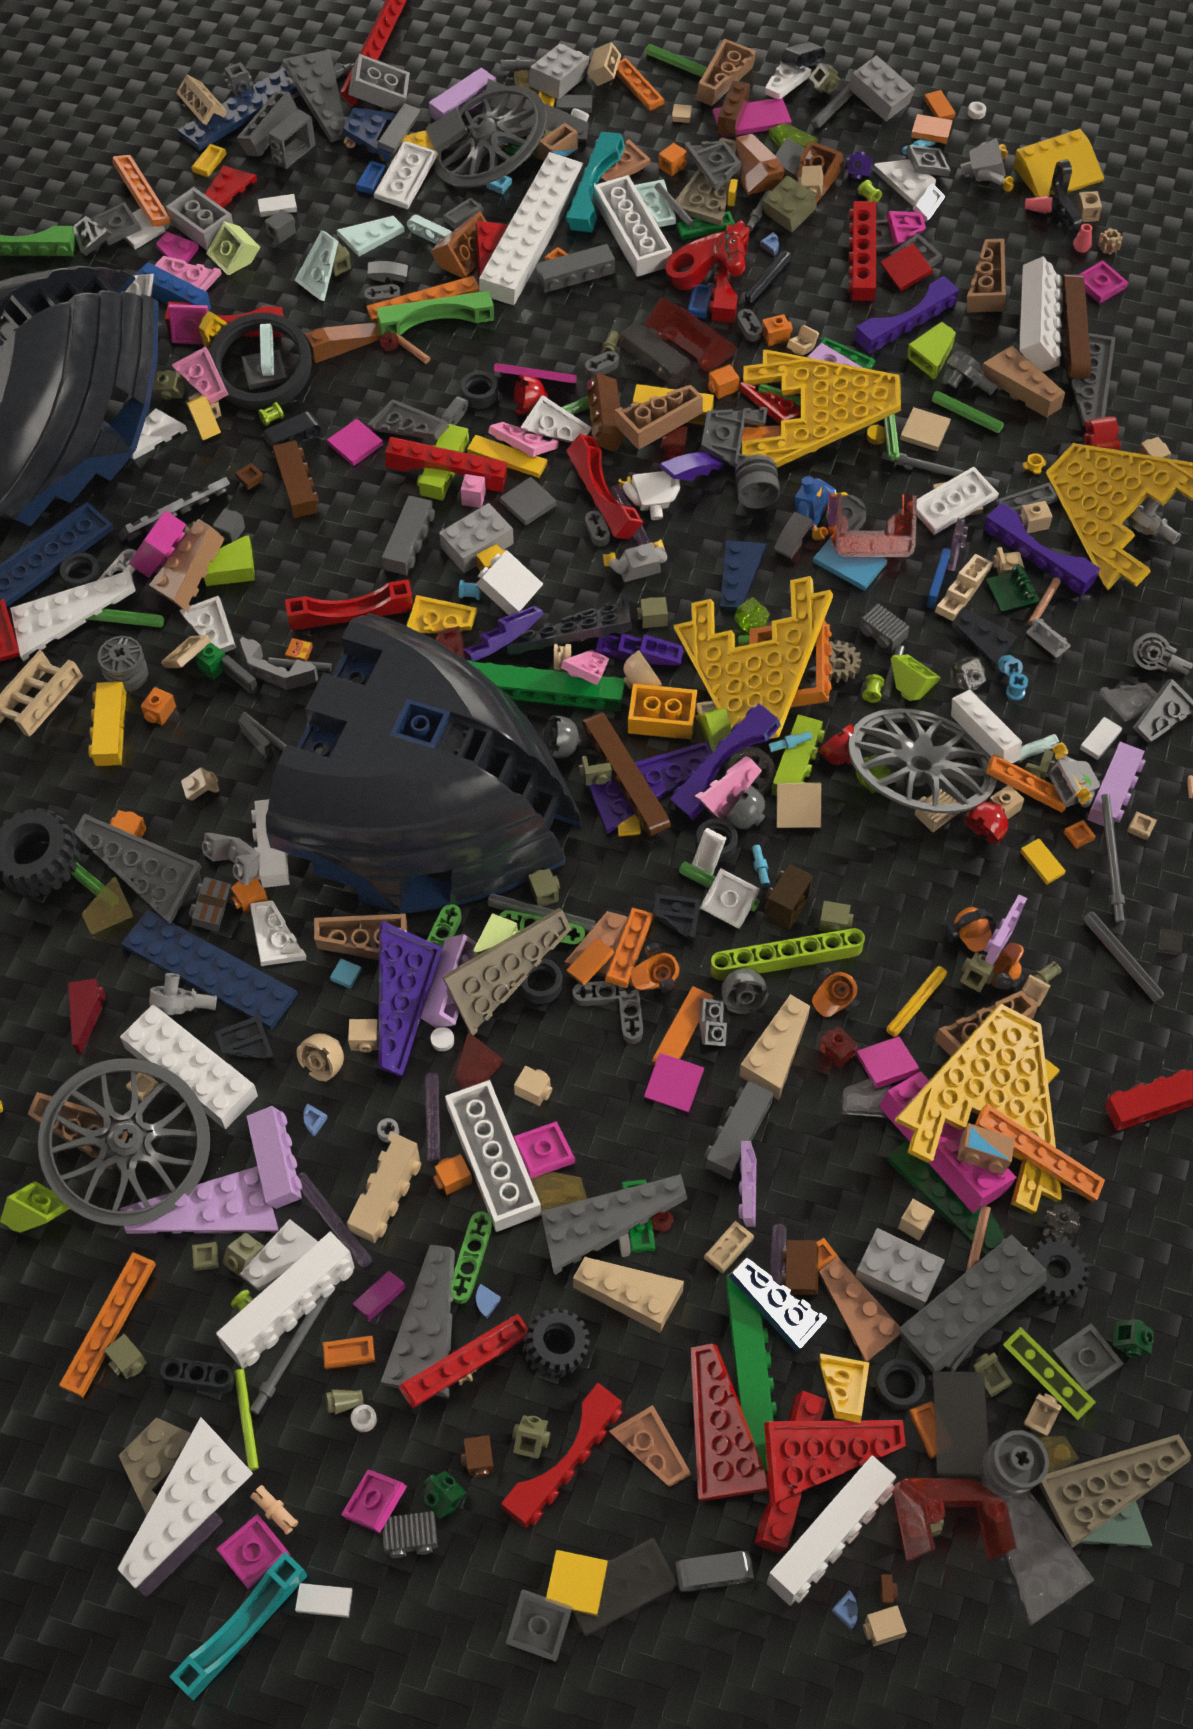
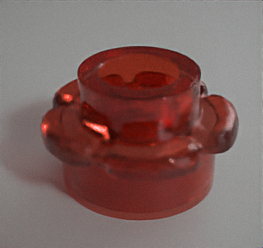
M389 331L381 337L380 342L385 350L392 351V349L395 350L398 347V336L395 333Z
M667 1210L664 1213L658 1212L651 1216L652 1228L661 1231L670 1229L673 1223L672 1214Z

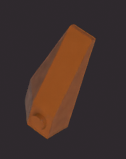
M753 134L736 137L737 156L741 162L740 181L747 194L750 195L774 189L783 180L785 172L778 158Z
M809 141L800 158L797 182L799 177H802L803 166L821 165L824 175L822 195L815 196L817 204L837 179L845 164L841 152Z
M481 211L471 216L431 250L440 268L461 278H466L474 270L476 265L474 261L477 257L475 224L477 221L486 222Z
M378 322L318 328L304 333L310 347L311 357L315 363L383 339Z

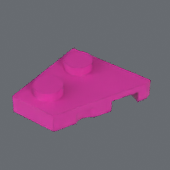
M889 211L886 215L894 246L908 241L917 233L921 234L926 229L922 212Z
M165 232L156 243L157 249L167 257L184 260L186 263L191 260L199 249L198 243L169 232Z

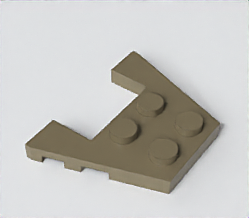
M155 1418L119 1455L146 1516L157 1498L154 1491L168 1478L192 1434L158 1418Z

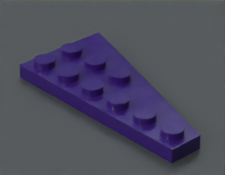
M708 741L644 759L635 762V764L659 800L685 783L688 775L692 771L697 770L702 765V760L713 752ZM613 777L611 782L602 785H587L607 834L635 814Z
M384 921L379 923L378 1068L401 1076L408 1060L443 947Z

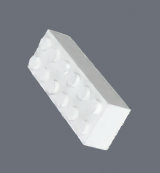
M629 175L594 185V202L636 276L664 269L667 259L672 255V249Z
M1044 257L1023 265L1020 352L1041 372L1059 366V358L1061 356L1060 342L1062 340L1060 328L1062 327L1061 299L1063 296L1061 286L1063 285V280L1059 274H1056L1052 264L1048 263Z
M154 1004L120 1036L125 1049L137 1059L165 1067L184 1080L195 1092L205 1113L225 1130L258 1097L255 1085Z
M490 1080L446 1095L448 1112L487 1211L491 1216L495 1231L498 1232L540 1216L541 1204Z
M330 1231L216 1333L224 1350L242 1369L247 1365H253L259 1359L260 1353L266 1348L270 1349L278 1342V1337L281 1334L292 1330L302 1315L309 1314L316 1307L315 1301L321 1295L324 1298L328 1297L335 1289L333 1285H337L341 1280H347L352 1275L355 1267L350 1251Z
M871 1456L773 1568L766 1584L788 1605L791 1606L795 1600L800 1603L809 1592L808 1589L811 1587V1581L813 1580L817 1583L828 1567L827 1563L830 1561L833 1564L842 1554V1550L845 1547L844 1543L847 1541L850 1544L857 1537L862 1527L861 1523L864 1522L867 1525L874 1517L876 1510L879 1508L878 1503L884 1505L892 1496V1492L896 1488L893 1485L896 1476L874 1456Z

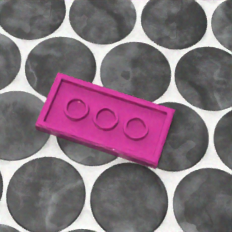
M774 98L748 103L735 136L791 127L792 121L783 98L780 100ZM722 107L713 109V115L717 123V126L718 116ZM721 134V137H722V138L731 137V136H727V135Z
M498 363L494 365V371L529 375L576 383L577 376L572 374Z

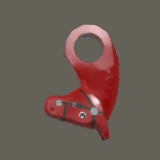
M737 222L725 232L697 239L673 253L667 259L665 266L673 286L680 290H690L698 286L715 263L726 266L732 276L741 275L745 270V246L743 240L749 233L747 229L741 231L745 226L744 222ZM692 266L687 271L680 272L685 267Z

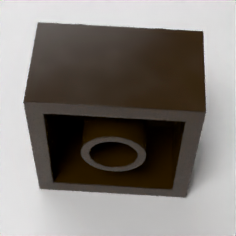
M791 864L788 865L785 871L781 870L776 879V886L774 888L771 887L765 897L768 900L764 907L766 911L765 920L789 931L810 898L813 875Z

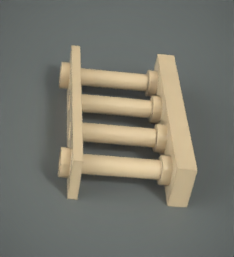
M39 650L0 693V723L5 717L12 719L23 734L30 737L83 677L75 662L68 660L59 668L51 665L44 653ZM46 672L54 675L48 683L39 680ZM32 687L41 690L35 698L26 696ZM19 702L28 705L21 713L12 711Z

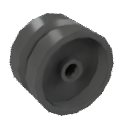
M1020 1430L1010 1431L993 1442L985 1451L982 1463L984 1475L993 1488L1008 1496H1019L1041 1483L1048 1472L1049 1458L1043 1443L1037 1437Z

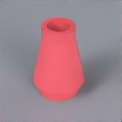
M1046 195L1026 198L1025 210L1043 214L1051 213L1053 197Z
M1083 224L1073 241L1074 248L1078 252H1087L1092 246V226L1090 224Z

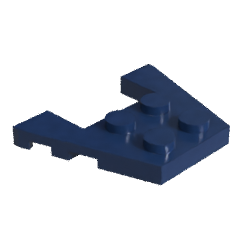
M353 108L343 127L342 134L359 145L365 144L370 147L372 153L376 154L378 152L383 155L385 161L389 162L393 153L377 146L385 126H389L397 114Z

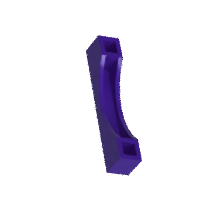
M943 276L929 285L924 299L912 310L894 317L870 318L856 326L855 341L869 354L879 350L885 344L896 340L904 333L910 332L916 326L924 324L928 319L939 315L945 309L953 307L957 303L959 289Z
M1001 503L987 516L984 530L988 534L996 537L1016 552H1020L1022 557L1027 558L1054 578H1059L1062 583L1081 596L1097 581L1100 571L1099 567L1084 557L1062 555L1040 545L1024 529L1018 513L1005 504Z
M760 703L751 707L747 711L746 717L733 726L728 737L719 741L716 750L711 755L708 754L702 760V765L688 775L687 781L673 791L670 798L673 804L694 821L706 808L695 795L700 791L704 793L710 788V784L713 782L717 772L734 754L748 746L768 741L781 727L778 718Z

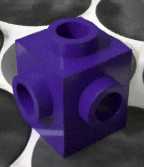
M855 151V154H850V158H846L845 169L848 170V174H851V178L862 179V176L870 177L873 158L865 156V152ZM857 162L862 164L860 168H855Z

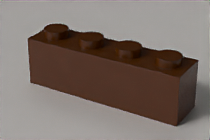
M596 373L586 385L592 435L599 447L615 451L625 440L624 434L615 426V409L620 408L617 380Z
M296 440L274 445L275 460L293 517L298 518L317 513L316 504H319L317 492H312V489H315L312 477L308 478L307 476L310 472L307 462L303 463L302 461L305 459L302 447L298 448Z

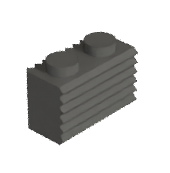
M878 603L861 618L860 629L864 635L874 638L880 647L887 648L893 652L896 646L908 637L909 625H906L905 622Z
M432 1511L389 1517L382 1528L384 1551L386 1555L390 1554L391 1558L405 1557L406 1552L417 1551L418 1555L430 1554L432 1549L438 1548L435 1515Z

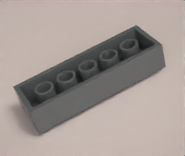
M1011 1234L899 1328L901 1338L931 1372L936 1375L1047 1281L1046 1269Z

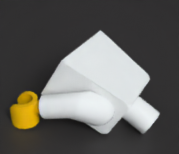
M660 471L635 474L632 476V480L628 476L625 482L619 479V486L636 506L640 507L641 511L650 510L651 520H659L663 518L662 509L668 508L670 502L675 500L680 490V479H673L666 472Z

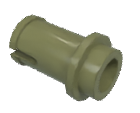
M616 331L608 332L606 342L602 345L603 353L617 351L616 345L620 338L619 333Z
M1052 961L1040 971H1035L1033 976L1048 984L1051 979L1061 973V968L1058 964L1055 965L1056 962Z

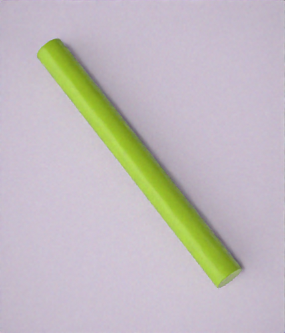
M238 1369L234 1371L247 1463L249 1470L253 1471L257 1470L259 1466L249 1410L244 1369Z

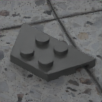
M725 141L702 142V145L691 146V142L685 143V150L715 190L719 189L741 169V162Z

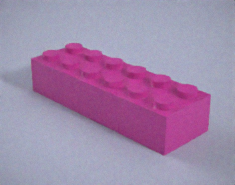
M922 1072L889 1089L879 1105L881 1110L910 1142L914 1131L894 1121L929 1082ZM944 1122L934 1159L929 1164L970 1211L975 1213L981 1206H986L1005 1194L1016 1179V1176L1008 1168L1002 1175L957 1160L960 1136L965 1129L959 1130Z

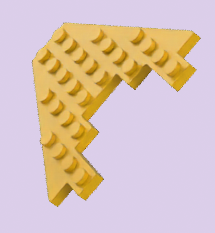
M763 350V364L744 366V383L757 385L782 381L783 396L801 394V418L781 421V436L742 441V455L769 456L775 461L778 468L901 411L900 376L787 353Z
M1073 443L1046 471L1092 563L1100 568L1098 575L1107 590L1121 576L1137 587L1151 572L1149 567L1123 550L1135 535L1122 523L1148 496L1164 506L1177 491L1193 501V462Z
M811 576L790 580L792 617L772 621V640L735 648V634L732 630L715 634L714 602L712 599L691 603L692 621L674 625L678 637L717 709L726 708L731 728L746 717V713L751 707L760 703L776 716L781 723V727L769 739L780 736L833 598L831 590L814 593Z
M1002 1004L997 1006L895 1118L894 1122L914 1131L908 1149L909 1154L927 1163L933 1161L944 1122L959 1130H963L967 1126L970 1112L972 1111L979 1115L982 1107L987 1104L1056 1148L1041 1024ZM1013 1151L1012 1156L1021 1160L1022 1164L1011 1204L1032 1214L1037 1211L1041 1195L1055 1202L1061 1200L1060 1181Z

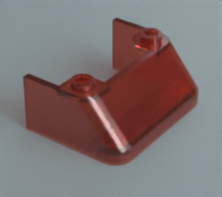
M662 297L644 323L646 326L658 331L657 336L661 339L674 341L696 357L698 366L707 372L709 369H716L730 358L738 348L693 314Z
M829 493L828 529L834 550L839 556L908 557L914 552L917 495L903 494L902 514H894L888 518L886 531H848V520L844 515H841L842 495Z
M905 1478L895 1484L894 1497L907 1561L935 1550L930 1524L938 1523L944 1518V1507H977L987 1559H994L1017 1549L1007 1504L1001 1497L973 1478Z

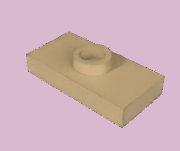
M734 1221L705 1254L704 1259L723 1274L754 1239V1235Z

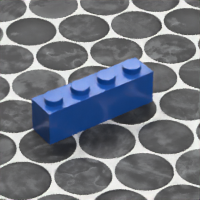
M149 262L136 273V275L154 274L151 296L166 304L168 302H187L190 305L208 306V310L211 309L208 292Z

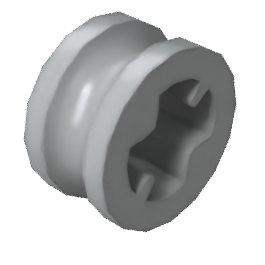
M390 1118L381 1120L377 1126L379 1138L384 1142H390L387 1139L391 1132L399 1135L397 1122ZM387 1126H391L394 1131H390L386 1135L384 1130L387 1129Z

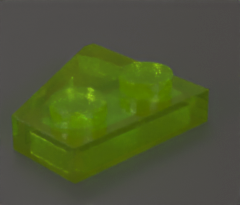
M786 123L769 129V135L779 147L782 146L786 138H789L803 148H806L809 141L818 142L816 137Z

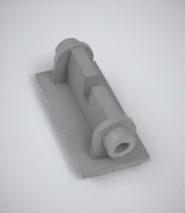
M1035 618L1031 623L1033 626L1026 631V634L1056 658L1071 647L1066 642L1067 639L1051 630L1043 622V619Z

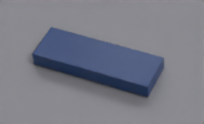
M944 548L942 550L929 592L927 608H935L948 566L951 549Z

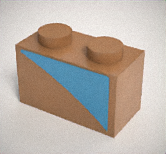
M566 123L562 124L540 140L539 158L545 161L549 152L567 157L578 149V132Z
M968 1123L960 1136L957 1160L1003 1175L1012 1162L1015 1139Z

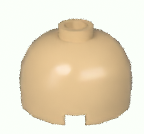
M639 650L626 660L623 669L626 677L623 679H625L629 689L633 688V684L662 685Z
M314 1034L308 1037L296 1050L300 1065L303 1068L307 1066L312 1071L309 1075L319 1081H328L338 1073L343 1065L344 1054L340 1043L326 1034Z

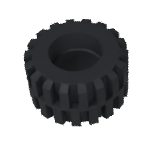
M555 1308L550 1313L548 1310L542 1312L541 1316L538 1315L533 1320L524 1336L523 1352H527L525 1359L527 1362L531 1361L532 1365L530 1367L533 1370L538 1368L540 1370L539 1374L542 1376L548 1373L549 1378H555L556 1375L562 1378L567 1373L571 1374L578 1368L588 1352L587 1348L590 1340L586 1339L589 1335L588 1329L583 1330L584 1322L582 1320L578 1322L576 1320L578 1316L574 1313L572 1316L568 1315L569 1310L563 1309L559 1313L558 1308ZM547 1333L560 1334L567 1341L569 1352L565 1354L552 1353L546 1348L543 1335Z

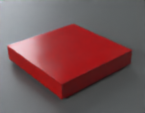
M914 243L881 261V266L900 292L933 273V269Z

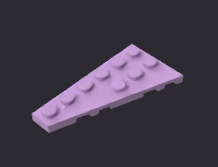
M258 1166L198 1184L189 1196L184 1194L175 1203L177 1207L170 1213L147 1223L124 1226L126 1233H277L279 1231L273 1208L265 1202ZM172 1193L158 1196L147 1201L149 1202L150 1206H152L162 1201ZM142 1202L122 1207L120 1211H134L143 1209L145 1206Z

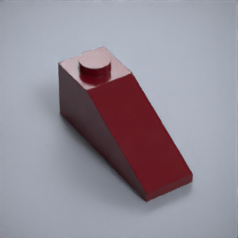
M96 979L68 983L72 1045L77 1054H82L102 1010L101 1000H105L104 988L99 986Z

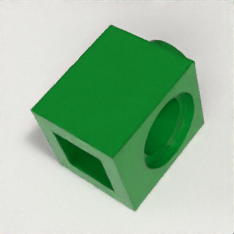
M210 642L195 655L198 669L212 680L224 671L221 659L225 657V653Z

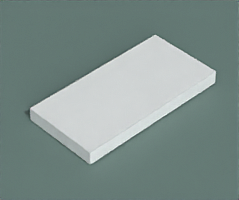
M403 141L377 187L374 198L409 209L437 157V151Z
M972 467L911 502L909 508L935 535L978 508L997 499L999 493L975 467Z

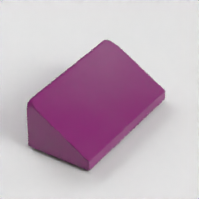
M388 1271L353 1303V1306L370 1322L406 1289L405 1284Z

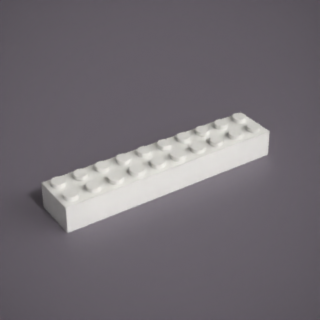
M549 152L479 278V292L489 291L491 298L515 305L578 189L579 182L582 181V162Z

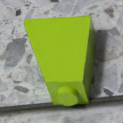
M943 322L939 323L909 344L907 358L932 379H936L953 347L956 332Z
M249 535L219 549L214 561L209 562L207 566L208 573L204 579L206 586L255 580L253 553Z
M726 708L713 709L695 715L705 742L708 741L712 752L716 750L719 741L723 738L726 739L732 730ZM739 752L723 764V767L735 764L734 760L740 758Z

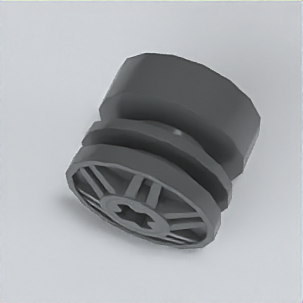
M752 455L738 462L735 467V476L740 503L745 507L753 509L765 508L775 503L780 497L775 461L769 456Z
M118 636L107 640L100 647L98 662L103 671L105 682H123L126 693L133 692L144 685L149 673L142 647L138 641L131 637Z

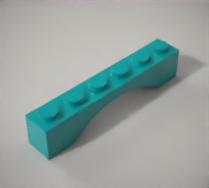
M601 132L596 140L594 151L590 154L588 166L584 169V176L578 184V191L576 196L573 197L572 206L566 215L571 230L592 232L597 220L592 204L594 185H597L599 179L611 166L620 161L625 149L622 134Z
M284 1552L267 1570L254 1591L235 1614L208 1641L190 1654L169 1677L194 1701L293 1593L299 1584L307 1577L304 1569Z

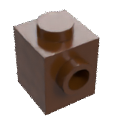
M489 1435L464 1439L465 1452L461 1453L462 1468H468L469 1476L474 1475V1478L489 1476V1473L494 1472Z

